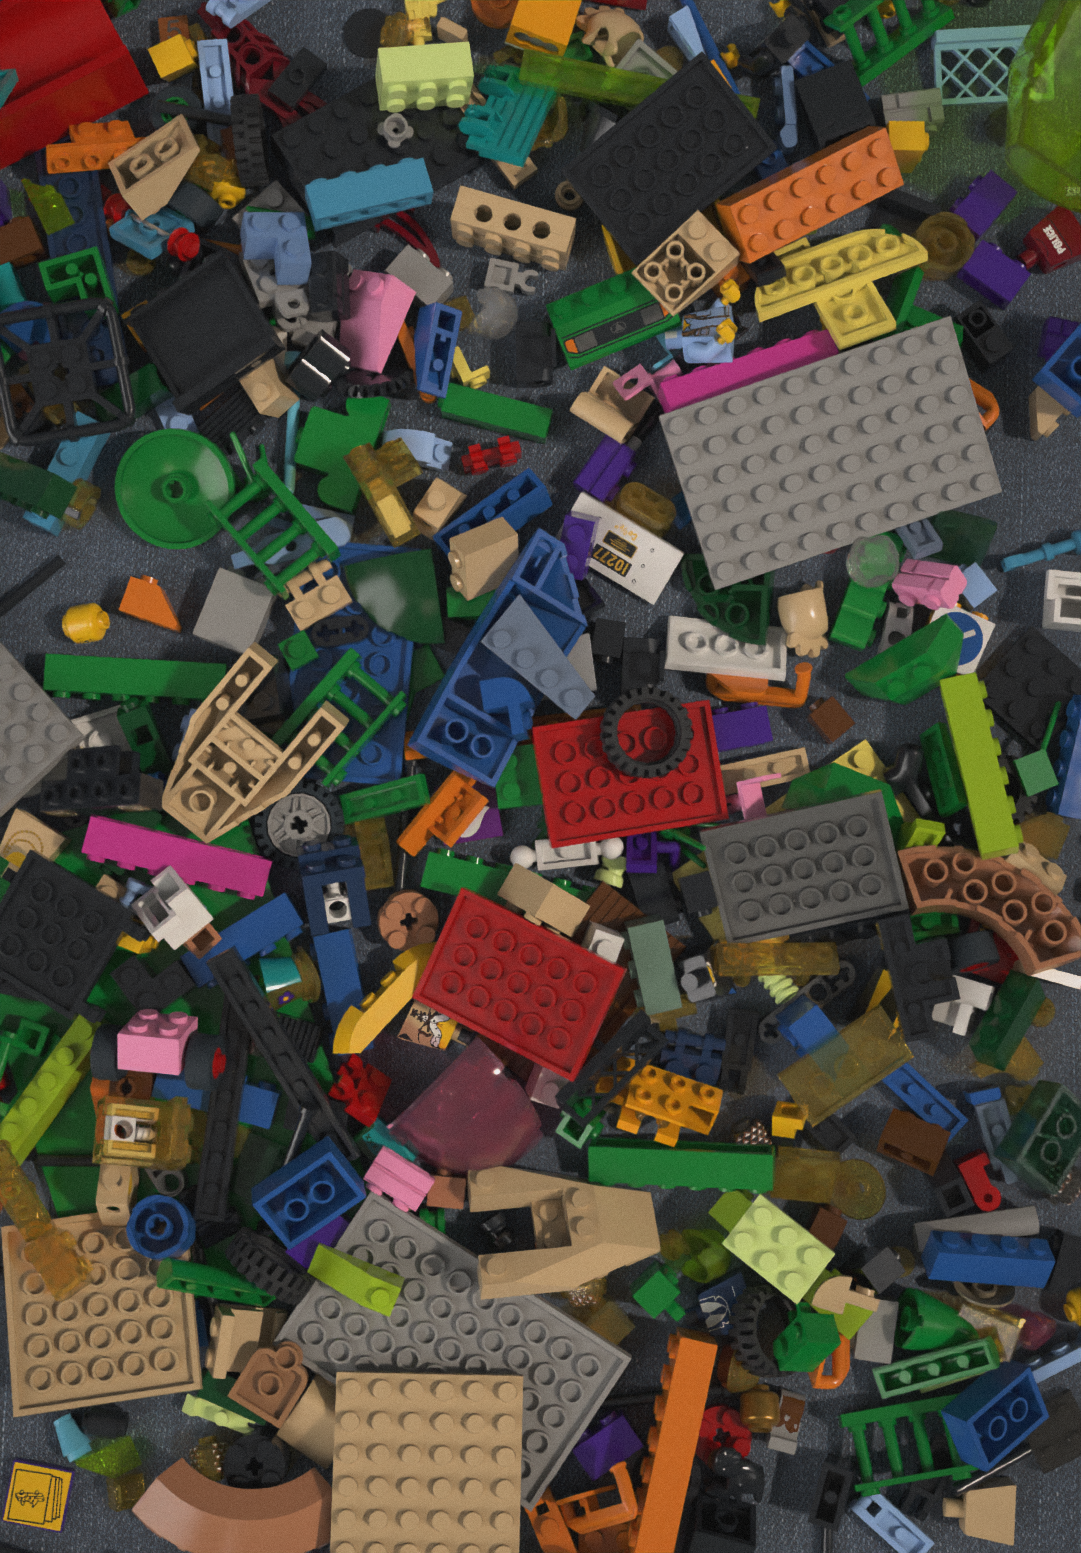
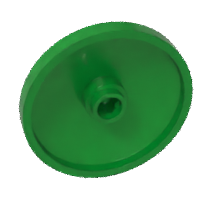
M181 428L162 429L141 437L122 457L115 477L116 501L125 522L142 539L167 549L195 547L214 537L223 527L221 526L217 529L206 515L210 511L205 502L210 499L219 509L236 495L233 469L222 450L207 437Z

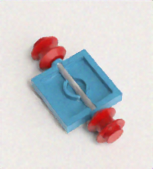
M114 193L106 200L104 214L106 219H113L115 224L109 227L111 238L150 260L160 256L166 250L172 256H178L184 262L190 261L198 254L200 240L198 235L193 233L195 232L194 222L163 206L157 213L141 220L122 197L121 193Z

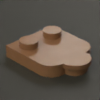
M289 1340L280 1342L275 1348L272 1346L259 1347L251 1356L229 1392L228 1397L280 1429L308 1382L307 1370L301 1365L303 1361L301 1347L296 1342Z

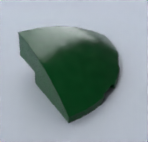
M432 549L389 555L344 566L346 579L355 600L369 615L368 617L387 632H393L405 637L406 640L421 644L445 643Z
M684 554L681 559L683 580L700 614L712 626H716L731 638L749 644L766 646L771 617L775 570L715 590L703 554Z

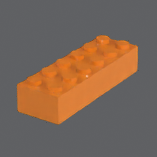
M868 126L721 200L715 205L730 244L740 253L738 261L752 263L904 185L886 127Z

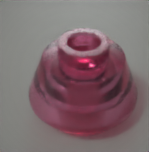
M1028 1310L1016 1321L1018 1324L1016 1332L1024 1349L1031 1351L1045 1344L1057 1329L1056 1321L1040 1311L1032 1313Z

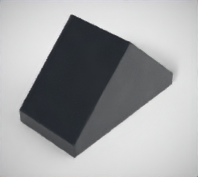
M586 578L582 581L575 579L579 593L578 602L582 615H585L586 621H589L603 613L606 605Z

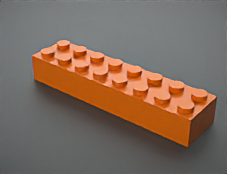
M677 1326L675 1334L670 1333L666 1352H669L668 1357L670 1360L668 1365L663 1364L660 1376L663 1392L662 1396H656L653 1409L656 1425H650L647 1436L648 1451L650 1453L649 1457H643L640 1469L643 1485L642 1488L637 1487L635 1492L638 1513L635 1519L629 1521L627 1529L629 1550L623 1549L622 1553H674L718 1347L714 1337L710 1336L709 1333Z

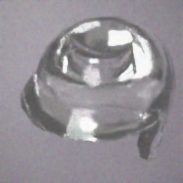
M497 286L479 289L476 295L483 306L480 309V313L469 324L467 333L482 336L489 340H498L506 337L515 328V322L518 320V307L515 300Z
M878 535L873 538L864 536L856 538L847 555V572L855 583L866 588H876L894 579L899 572V554L894 542L886 535Z

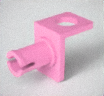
M674 359L653 374L647 373L643 366L639 364L615 380L613 386L625 401L646 387H649L660 403L658 398L660 383L669 376L679 375L680 377L684 374ZM638 379V383L633 388L624 389V385L628 380Z
M781 773L736 782L738 794L725 796L726 803H731V806H727L728 814L743 811L744 820L767 815L760 782L781 778Z

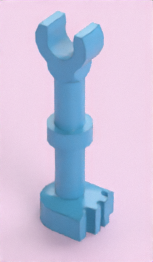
M1081 529L1073 531L1070 539L1050 544V542L1041 544V548L1004 558L1000 561L1003 572H1008L1043 559L1050 561L1055 558L1054 556L1075 550L1078 556L1081 555Z

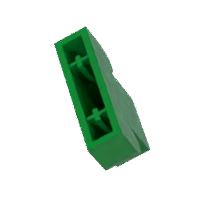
M381 396L373 398H348L346 400L348 416L314 406L310 409L305 427L300 426L295 443L299 445L294 460L298 468L324 476L318 484L317 492L321 502L330 510L355 516L365 487L360 468L366 463H373L391 409L389 399ZM368 464L365 467H363L362 472H366L368 469H370L372 464Z

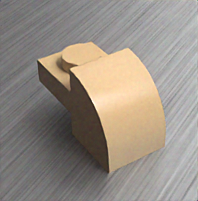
M835 1275L819 1285L814 1294L812 1305L841 1315L846 1303L877 1312L880 1299L874 1296L875 1290L860 1285L856 1286V1290L850 1289L852 1276Z

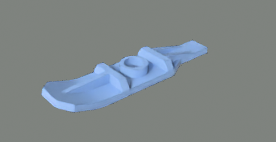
M338 516L316 521L338 547L346 545L350 538L346 521ZM284 531L266 536L252 550L257 554ZM307 533L303 536L300 534L292 540L297 544L294 551H287L285 546L266 561L265 564L276 566L295 560L311 548L310 544L314 541ZM243 551L231 555L235 570L254 565Z

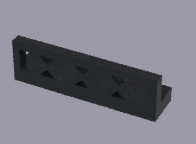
M641 1009L580 1070L575 1081H569L555 1095L557 1105L584 1129L669 1043V1040L651 1024L650 1016ZM647 1031L659 1041L652 1049L638 1050V1040ZM635 1044V1050H629ZM639 1055H645V1056L639 1061ZM622 1056H635V1066L630 1071H617V1061ZM601 1077H613V1088L608 1093H596L595 1083ZM617 1077H623V1078L617 1083ZM592 1087V1093H586ZM579 1099H592V1109L584 1118L571 1108Z

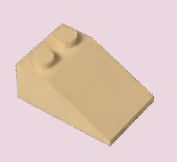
M180 114L108 164L122 197L140 219L144 220L148 216L157 213L168 203L200 152V148L185 117Z

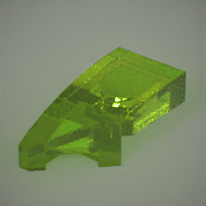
M26 178L21 180L48 235L75 223L62 195L56 192L54 186L33 184Z
M126 1435L125 1438L122 1437L106 1447L96 1449L74 1461L78 1467L113 1479L142 1464L130 1435Z

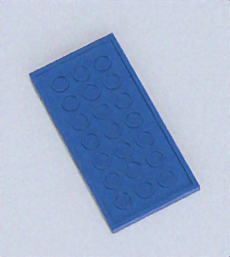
M347 542L345 546L338 547L341 554L340 557L332 563L328 559L333 568L324 572L323 576L327 581L337 575L353 603L326 619L351 615L361 616L369 625V636L364 642L359 644L322 648L313 640L312 629L314 626L310 627L305 632L319 658L294 672L290 668L289 680L295 712L351 647L362 657L359 663L362 665L361 669L392 696L396 697L400 691L407 695L408 698L404 701L407 706L397 718L393 715L345 769L348 774L342 781L380 785L402 779L404 738L407 724L414 642L408 641L405 637L393 632L385 631L368 617L369 615L357 603L349 588L344 566L422 549ZM324 556L322 559L318 557L315 560V562H320L321 560L325 559L326 556ZM314 578L299 588L304 595L319 585ZM353 622L352 628L344 629L343 633L350 632L354 637H359V632L364 630V626L361 627L357 622ZM294 623L293 635L300 632L296 623ZM325 626L323 627V632L318 633V637H322L325 642H328L329 636L339 634V630L330 631ZM346 677L339 685L342 688L341 692L374 720L387 707L353 677L351 679ZM327 699L326 701L349 719L342 732L356 743L367 729L335 701L332 700L330 702ZM333 741L322 755L336 766L347 752ZM314 764L303 776V779L324 780L327 775Z

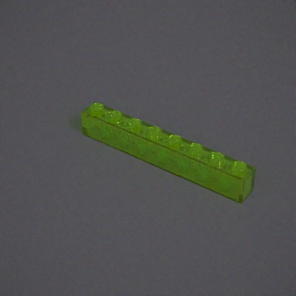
M524 49L519 75L521 85L633 109L668 80L666 78L530 49ZM736 94L756 119L760 98Z

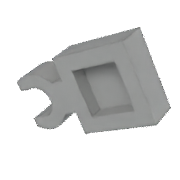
M490 258L484 290L513 295L516 287L520 288L526 295H534L535 287L527 286L525 282L527 279L538 280V272L526 270L521 273L518 272L519 263Z

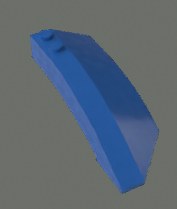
M540 528L535 531L496 589L458 651L407 746L432 761L491 788L495 787L518 740L512 735L509 713L491 717L484 711L479 681L497 677L513 678L522 683L532 694L537 707L544 694L480 641L520 594L566 657L569 655L588 625L585 615H582L578 602L579 593L573 573L570 574L566 560L568 555L564 543ZM536 708L527 709L526 711H530L531 716H533Z

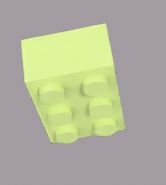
M469 41L378 48L375 79L380 111L388 110L389 112L397 113L410 108L430 110L435 106L458 108L464 104H469L474 79Z
M759 1194L722 1243V1245L796 1304L799 1303L835 1255L833 1250L762 1194Z

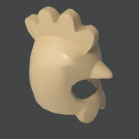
M602 5L596 10L588 7L584 10L583 15H579L576 18V25L586 32L582 42L591 45L604 58L609 69L616 68L638 38L642 41L644 40L639 25L626 15L621 8L610 9L609 6Z
M820 580L816 581L814 588L809 584H805L801 587L800 592L777 599L779 618L782 627L788 634L786 645L788 648L794 647L796 654L800 657L808 654L810 658H816L820 655V650L827 649L828 647L825 632L828 630L829 616H827L823 594L824 586Z

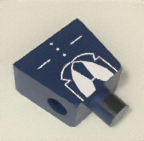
M739 1267L695 1290L699 1305L684 1309L688 1328L706 1322L710 1336L729 1334L728 1329L734 1328V1325L729 1323V1316H735V1313L731 1311L732 1305L738 1304L736 1298L739 1294H743V1290L746 1288ZM756 1322L757 1330L760 1329L758 1322Z

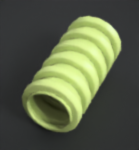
M769 948L760 949L750 957L747 965L754 968L752 970L753 974L759 975V982L765 983L764 988L766 990L769 989V995L776 998L775 1003L777 1005L784 1004L797 994L799 988L797 985H792L793 980L786 977L787 972L785 970L781 971L782 965L775 963L776 958L773 955H769Z

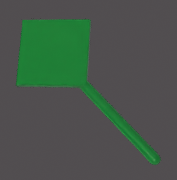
M428 644L413 652L407 720L415 694L442 680L445 676Z
M1060 701L1055 703L1040 750L1013 761L1026 797L1059 785L1046 749L1062 705Z

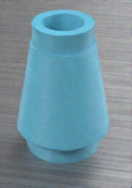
M70 1413L53 1422L56 1427L63 1458L67 1457L71 1463L92 1451L89 1444L92 1441L74 1418H72Z

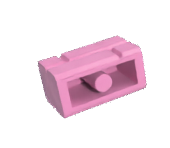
M914 559L905 560L900 569L901 573H898L892 582V588L903 604L911 607L915 604H921L932 610H938L940 607L953 609L959 599V594H962L967 585V579L957 565Z
M385 1145L382 1146L363 1177L367 1181L366 1188L379 1196L383 1192L394 1198L392 1204L406 1213L409 1208L416 1212L435 1181L434 1176Z

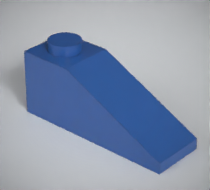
M438 302L419 308L414 334L418 391L442 399L446 398L462 311Z

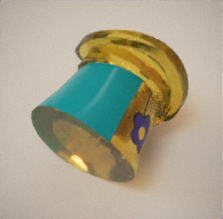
M301 945L296 947L299 953L291 954L288 957L258 958L262 985L266 997L275 1011L300 998L302 1001L309 1000L310 1003L317 1002L321 990L320 979L308 953Z

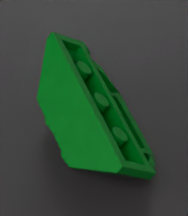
M946 613L845 674V678L863 696L906 706L940 686V680L956 676L964 633Z
M835 762L793 779L781 807L789 810L881 789L895 849L901 825L904 824L889 784Z

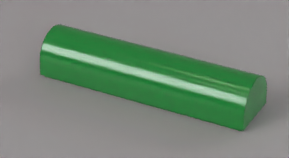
M167 1257L162 1260L157 1271V1287L260 1307H265L276 1299L275 1295L267 1294L266 1290L263 1288L261 1290L256 1286V1283L250 1282L245 1278L246 1275L236 1270Z
M985 1336L891 1362V1364L875 1366L872 1368V1372L881 1397L885 1399L997 1369L1000 1366V1358L992 1337Z

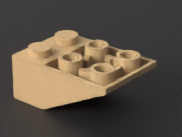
M697 210L637 266L631 274L672 316H675L726 276L738 264L740 253Z

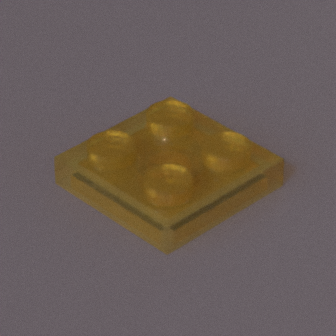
M778 1146L775 1160V1183L773 1191H770V1198L816 1203L827 1202L830 1204L840 1164V1153Z

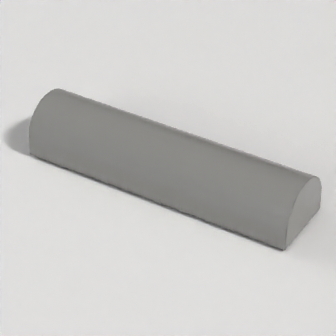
M1029 1205L918 1222L914 1224L912 1237L916 1251L923 1252L931 1230L1021 1237L1039 1234V1220L1035 1206Z

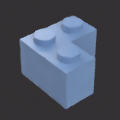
M243 212L240 231L243 260L274 259L277 285H307L312 263L304 212Z

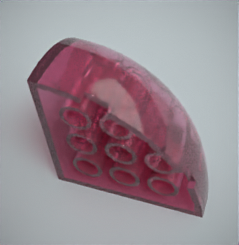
M479 1037L475 1038L453 1057L387 1126L391 1131L389 1133L390 1137L398 1145L403 1147L405 1144L425 1162L439 1169L458 1174H468V1171L486 1170L499 1166L508 1167L522 1159L542 1140L543 1133L539 1130L542 1124L530 1099L516 1080L509 1077L506 1078L502 1071L505 1067L504 1064Z

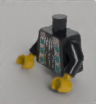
M780 0L775 4L769 2L775 14L780 18H784L748 55L742 54L740 56L735 44H728L729 52H721L720 55L727 68L738 66V68L761 76L765 80L784 65L811 37L808 31L811 25L809 17L797 7L791 5L788 0Z

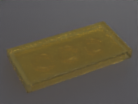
M878 1004L778 1073L777 1076L809 1124L814 1127L914 1058V1055L883 1008Z

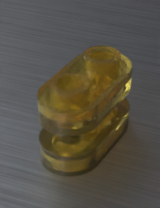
M638 482L626 484L622 488L615 505V511L660 538H663L668 533L676 516V508L670 500Z

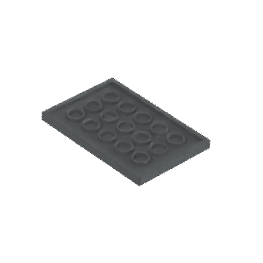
M881 789L700 829L702 844L706 846L704 852L728 948L909 909Z

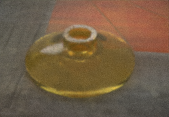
M848 1159L838 1164L831 1173L829 1179L830 1196L835 1206L843 1210L842 1213L856 1220H865L875 1216L882 1209L886 1198L885 1184L880 1173L870 1163L860 1159ZM859 1182L864 1186L865 1192L859 1188Z

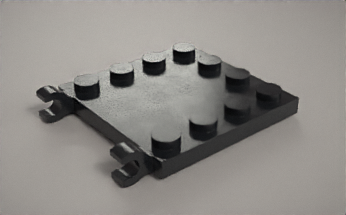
M30 849L0 902V976L70 1020H76L80 1014L92 1023H96V1021L101 1022L107 1011L98 1005L88 1002V997L124 934L127 933L139 942L142 940L146 942L151 933L145 925L133 920L137 911L38 851Z

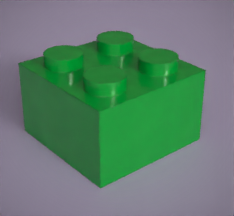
M533 744L516 746L496 784L499 810L543 806Z

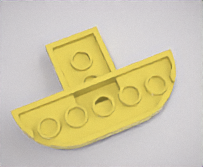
M866 229L852 232L794 253L780 260L784 264L786 277L776 280L773 284L756 287L755 308L759 322L813 303L839 351L896 330V321L872 281L928 261V252L917 240L904 233L900 237L885 234V229Z

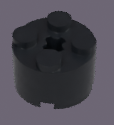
M254 1427L252 1432L241 1434L230 1446L224 1458V1475L230 1487L262 1489L278 1486L286 1476L291 1464V1451L288 1443L276 1436V1432L268 1427ZM254 1457H256L257 1462L263 1463L261 1467H258L256 1463H253L252 1460Z

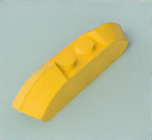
M437 942L423 943L401 953L392 961L396 971L391 970L382 978L380 989L375 994L373 992L369 993L360 1002L359 1005L362 1008L358 1010L352 1005L349 1007L336 1030L333 1054L361 1053L412 998Z

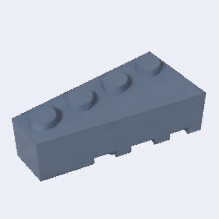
M519 594L480 642L568 715L577 720L595 698V695Z

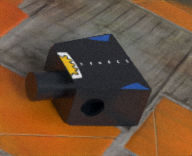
M719 939L690 948L677 961L681 975V985L686 990L691 1003L711 1002L737 994Z

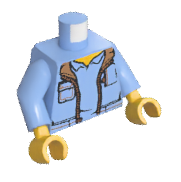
M728 279L721 285L720 292L724 297L717 298L708 310L684 315L682 330L665 332L667 350L683 348L684 360L687 363L733 362L734 338L738 328L734 324L732 307L729 303H735L740 298L739 286L733 279Z

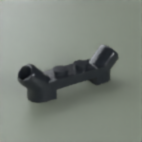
M910 743L900 745L897 749L895 761L882 770L883 776L887 784L891 786L894 795L897 796L906 791L924 820L944 823L946 833L938 846L954 847L956 845L963 846L965 849L979 851L975 838L957 833L953 826L952 816H939L932 786L929 783L926 784L920 775L925 754L923 748Z

